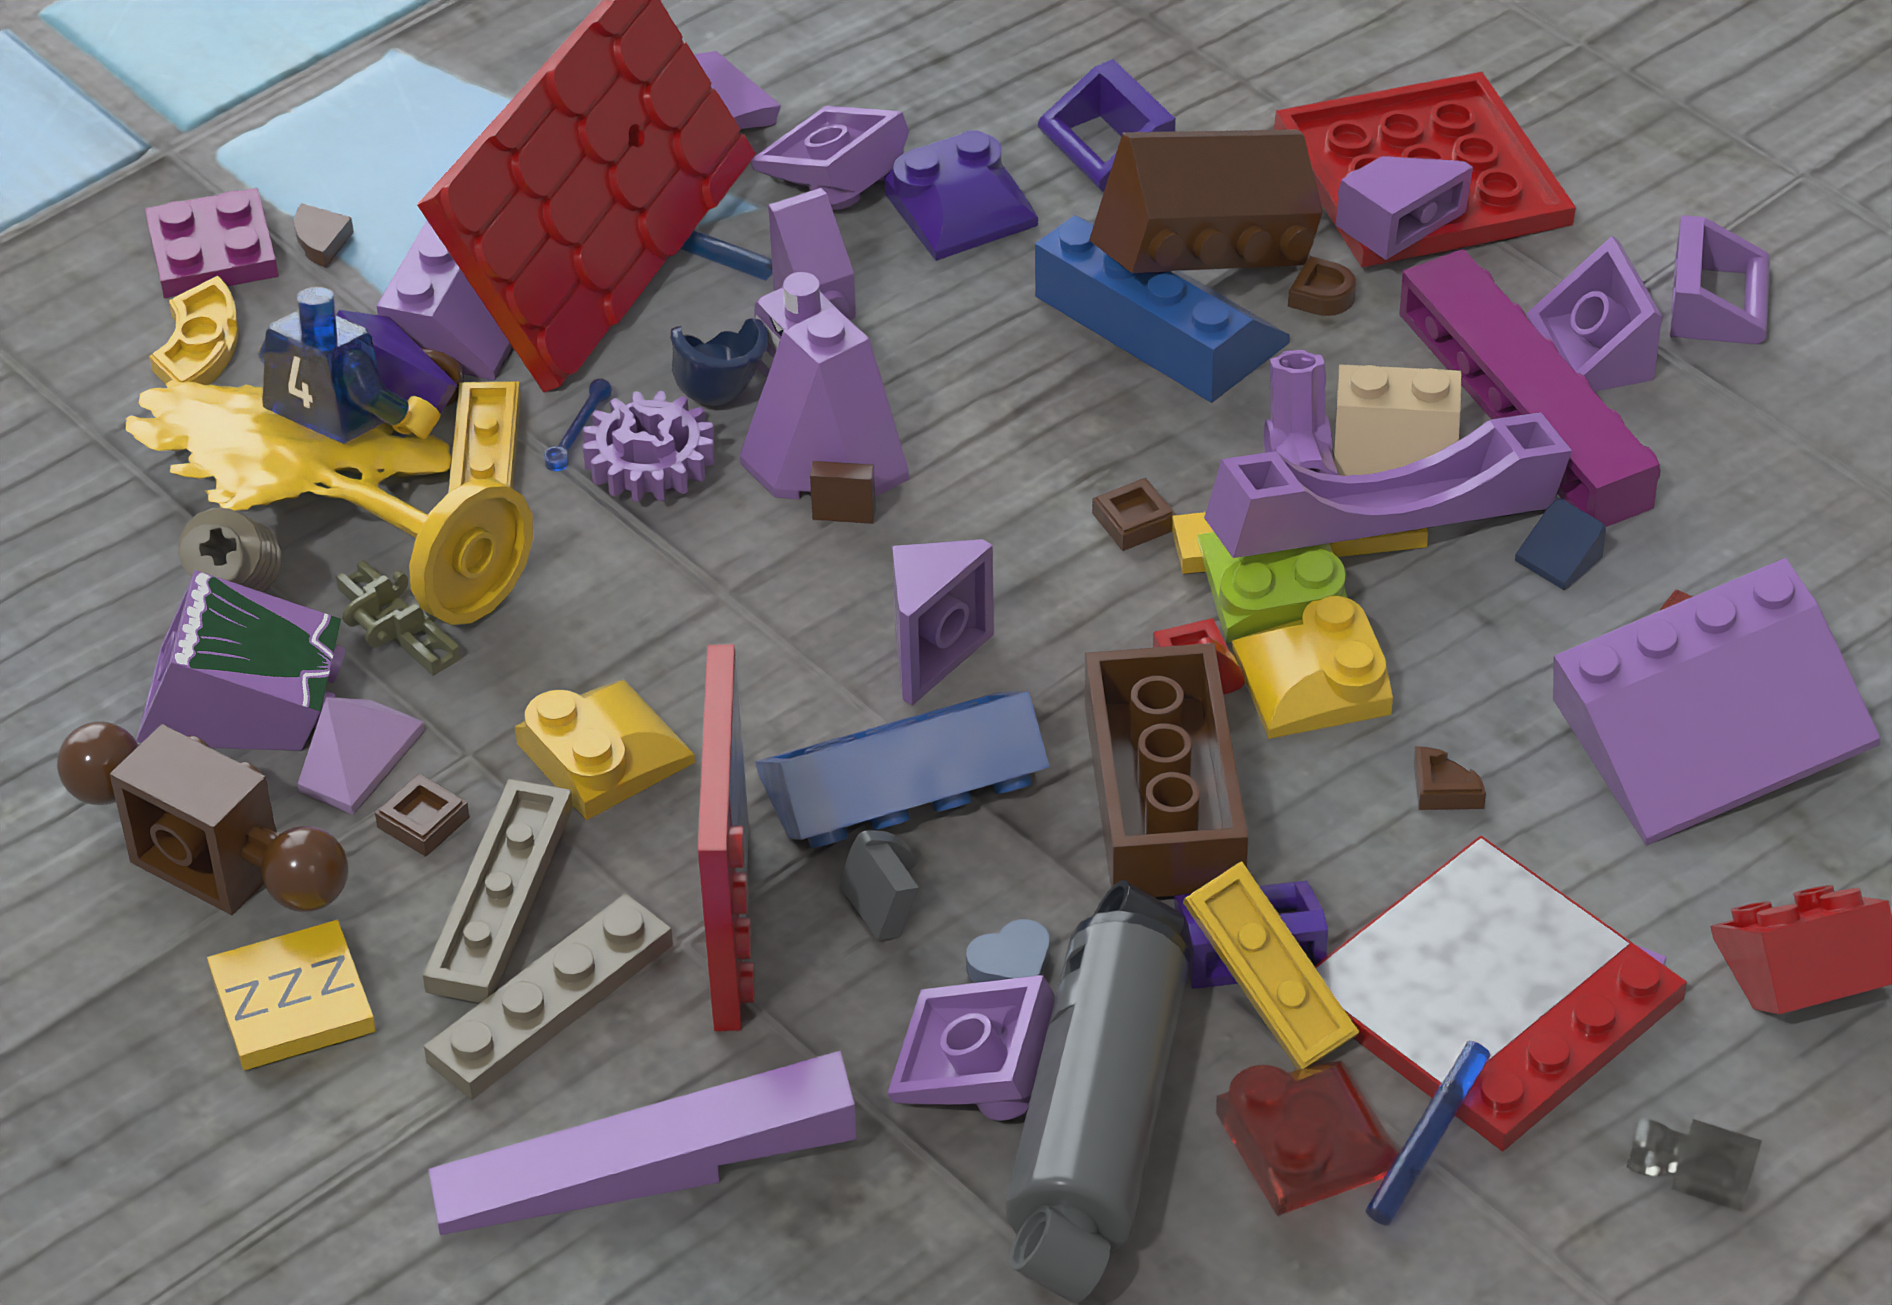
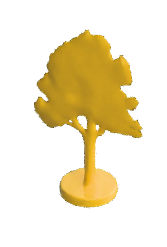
M173 380L165 383L168 387L166 389L150 388L140 393L138 404L145 409L151 410L156 418H138L132 415L125 418L127 420L126 431L134 435L135 439L148 448L157 451L189 450L192 453L188 457L190 463L171 465L170 473L180 477L197 479L214 476L216 489L206 490V493L208 494V501L218 503L221 508H230L234 511L248 510L254 505L267 506L274 502L296 499L303 492H312L326 498L345 499L413 536L416 539L409 563L410 589L422 610L450 625L470 624L491 613L510 594L526 567L533 542V514L524 495L495 479L470 480L450 491L430 511L429 515L389 495L378 487L380 482L391 475L408 477L446 472L452 463L449 444L434 435H429L426 439L419 438L414 433L404 438L393 436L392 434L395 429L392 426L394 420L391 418L378 417L373 413L355 410L341 413L332 402L319 396H314V406L311 405V412L302 408V400L287 394L285 389L274 390L268 387H254L250 385H242L236 388ZM336 471H352L363 475L361 480L351 479L340 475ZM315 483H321L329 489L317 486Z

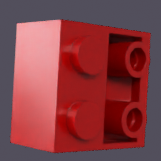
M1824 885L1800 890L1793 893L1795 904L1772 908L1771 901H1763L1742 905L1731 909L1733 920L1710 926L1716 945L1749 1003L1755 1010L1782 1014L1892 985V914L1889 900L1862 897L1860 888L1834 891L1833 885Z

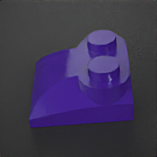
M965 131L959 135L912 149L899 156L894 163L893 169L884 177L885 196L935 261L1038 226L1037 214L1013 177L1002 164V148L999 141L981 131Z

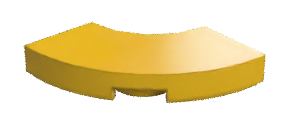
M219 276L169 300L171 316L176 323V330L164 346L149 356L152 372L164 383L173 380L210 385L224 371L232 359L239 338V325L232 294Z

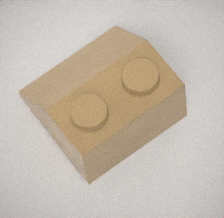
M1339 364L1334 464L1338 475L1374 474L1403 467L1434 455L1459 441L1461 371Z

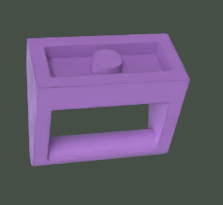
M1681 215L1674 267L1670 337L1745 344L1762 343L1767 337L1770 255L1768 252L1705 217ZM1701 270L1745 273L1744 310L1700 287Z

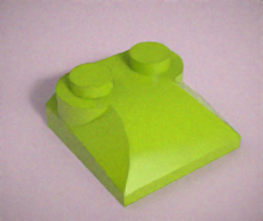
M1215 532L1198 534L1197 542L1203 556V564L1226 643L1265 629L1302 619L1304 609L1312 601L1321 600L1328 596L1347 598L1344 588L1345 568L1341 560L1333 554L1330 543L1232 558Z

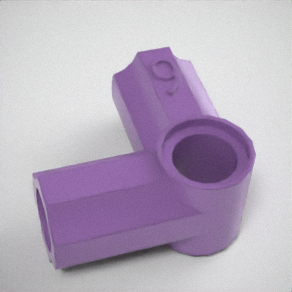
M1305 350L1283 351L1278 357L1270 359V419H1266L1264 422L1265 453L1277 451L1292 463L1311 471L1338 475L1332 458L1330 423L1327 415H1325L1326 371L1322 355L1308 353Z

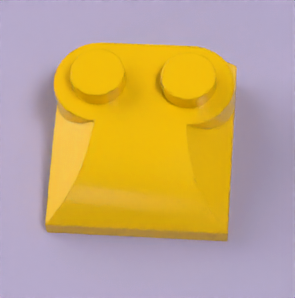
M1328 596L1321 600L1312 601L1304 609L1302 619L1232 640V651L1242 671L1268 739L1392 715L1393 695L1385 657L1363 608L1349 598Z
M624 679L581 695L567 690L544 692L530 701L525 710V721L515 726L518 746L556 787L571 790L573 806L586 821L695 763V754Z

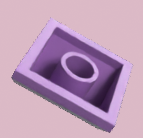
M1611 236L1526 313L1534 327L1544 337L1553 341L1559 354L1576 373H1581L1586 377L1594 392L1654 380L1662 316L1622 244L1618 239Z
M983 539L892 546L895 630L902 698L912 706L994 635L993 545Z

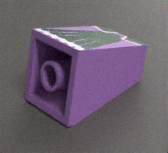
M195 570L160 647L136 742L142 743L161 724H164L185 736L192 735L200 738L210 748L302 751L312 728L317 726L326 697L335 698L334 693L325 690L327 682L334 683L345 654V647L336 645L341 619Z

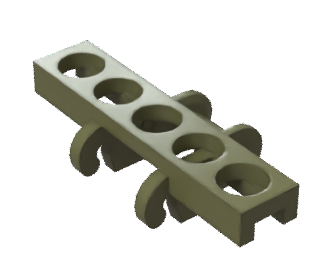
M364 560L357 563L358 570L349 576H346L343 572L336 575L338 590L351 601L345 608L342 619L350 627L361 625L367 630L365 640L369 646L378 648L394 640L433 676L461 660L459 645L433 623L437 617L426 611L424 613L416 603L408 606L399 598L406 590L409 580L407 575L401 570L393 574V579L395 580L393 585L388 577L385 575L381 576ZM360 582L369 583L363 587V590L356 585ZM391 602V604L387 608L380 609L381 607ZM418 632H424L428 637L424 641L419 642L413 635ZM443 649L447 654L443 658L438 659L429 650Z

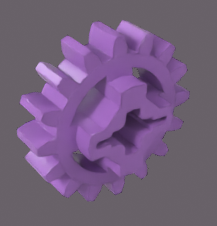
M658 391L653 400H644L640 392H633L632 402L626 405L614 398L610 400L611 413L595 411L592 414L593 426H586L583 429L584 444H582L585 470H591L592 481L595 485L608 482L609 495L614 497L625 489L631 491L634 502H639L645 492H653L658 501H663L666 496L665 490L670 488L685 494L688 492L687 479L702 482L706 478L705 466L714 465L715 444L712 422L705 421V410L702 407L689 410L688 398L684 396L670 403L666 402L665 391Z

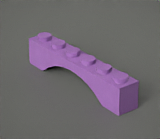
M1540 412L1488 420L1463 439L1434 455L1403 467L1374 474L1340 476L1318 473L1292 463L1277 451L1221 459L1204 518L1232 558L1547 509L1554 502L1572 450Z

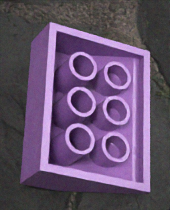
M1786 558L1554 655L1553 701L1646 846L1880 745L1881 738L1818 603Z

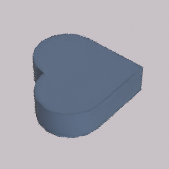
M1019 919L1005 925L999 934L988 933L978 936L967 947V974L974 983L1044 976L1050 956V935L1047 929L1040 923L1028 919Z

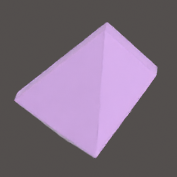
M326 697L297 783L299 793L353 815L425 731L424 722L372 700Z

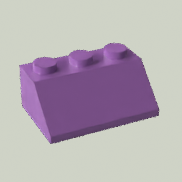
M426 220L376 306L377 313L380 316L390 317L421 349L438 350L455 358L460 362L464 375L495 380L513 347Z

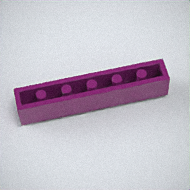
M1464 249L1402 271L1400 317L1447 370L1461 371V386L1490 419L1541 412L1570 447L1572 453L1557 491L1561 499L1599 520L1605 527L1654 509L1657 483L1661 475L1660 464L1655 453L1638 441L1625 426L1618 412L1609 409L1596 395L1586 377L1581 373H1576L1559 354L1553 341L1544 337L1526 318L1521 306L1516 302H1512L1495 284L1493 277L1487 269L1481 268Z

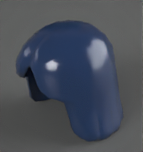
M749 318L744 322L738 333L722 331L713 339L704 343L693 335H683L681 326L674 327L670 333L673 346L672 373L678 387L692 400L702 405L720 406L737 399L752 380L758 364L768 347L767 328L760 319Z

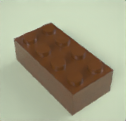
M1215 644L1085 652V711L1111 888L1119 881L1126 880L1153 897L1191 894L1241 861L1247 868L1248 833Z

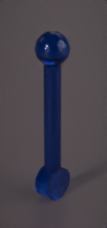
M598 378L590 383V396L557 446H552L544 452L545 467L548 470L557 472L564 470L568 466L567 452L599 402L605 401L611 396L612 386L609 381Z

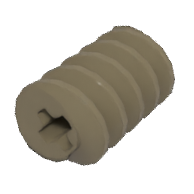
M212 508L198 513L186 524L179 538L178 554L183 568L191 577L194 571L197 570L260 592H265L276 581L282 567V550L277 537L270 529L230 508Z

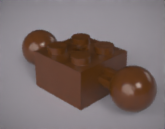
M96 721L84 724L73 730L60 747L57 758L58 774L63 786L73 797L91 805L117 803L130 863L232 916L263 884L277 903L287 909L298 912H311L322 909L336 900L343 891L347 882L349 868L346 853L339 841L327 831L312 826H299L288 829L281 834L277 833L266 777L253 765L243 761L238 763L211 749L200 738L192 735L185 736L161 724L146 740L138 745L135 738L121 726L110 722Z

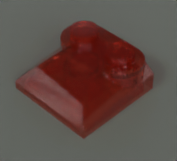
M1342 1060L1292 1072H1286L1281 1068L1271 1065L1251 1066L1240 1071L1233 1078L1229 1092L1216 1096V1114L1277 1216L1404 1170V1159Z

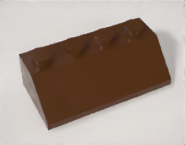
M1297 129L1123 132L1089 241L1131 273L1304 265L1314 244V238L1323 215L1304 134Z

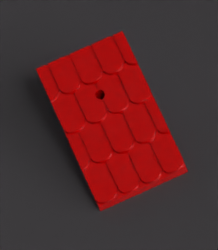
M601 0L417 204L543 393L560 387L568 376L579 370L609 328L621 321L667 258L679 251L706 213L718 206L756 155L745 135L739 132V125L715 88L712 89V82L687 42L682 41V34L660 0Z

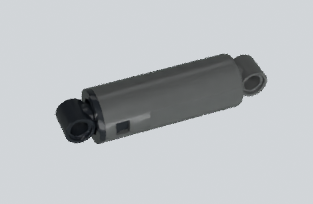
M1126 880L1116 883L1105 894L1094 915L1081 921L1071 934L1006 1196V1219L1017 1235L1010 1251L1009 1264L1011 1269L1075 1304L1084 1300L1092 1292L1106 1269L1110 1254L1116 1252L1131 1236L1190 971V951L1180 936L1184 925L1182 913Z

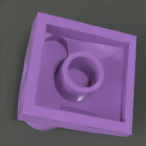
M824 106L757 154L751 160L753 169L758 172L808 187L810 191L822 187L827 193L832 210L843 209L855 204L861 197L860 193L873 183L884 180V177L893 169L896 159L905 153L904 146L909 129L902 111Z
M1039 975L921 989L887 1093L893 1103L909 1104L976 1103L981 1113L991 1120H1008L1025 1114L1028 1111L1054 1006V993L1045 977Z

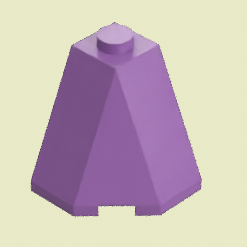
M834 306L783 331L740 453V464L776 498L799 500L801 491L811 492L810 472L813 461L873 464L875 497L909 480L908 465L870 339Z

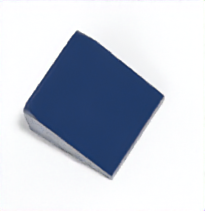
M1558 498L1547 508L1516 552L1515 561L1565 590L1603 558L1606 527L1599 520L1565 500Z

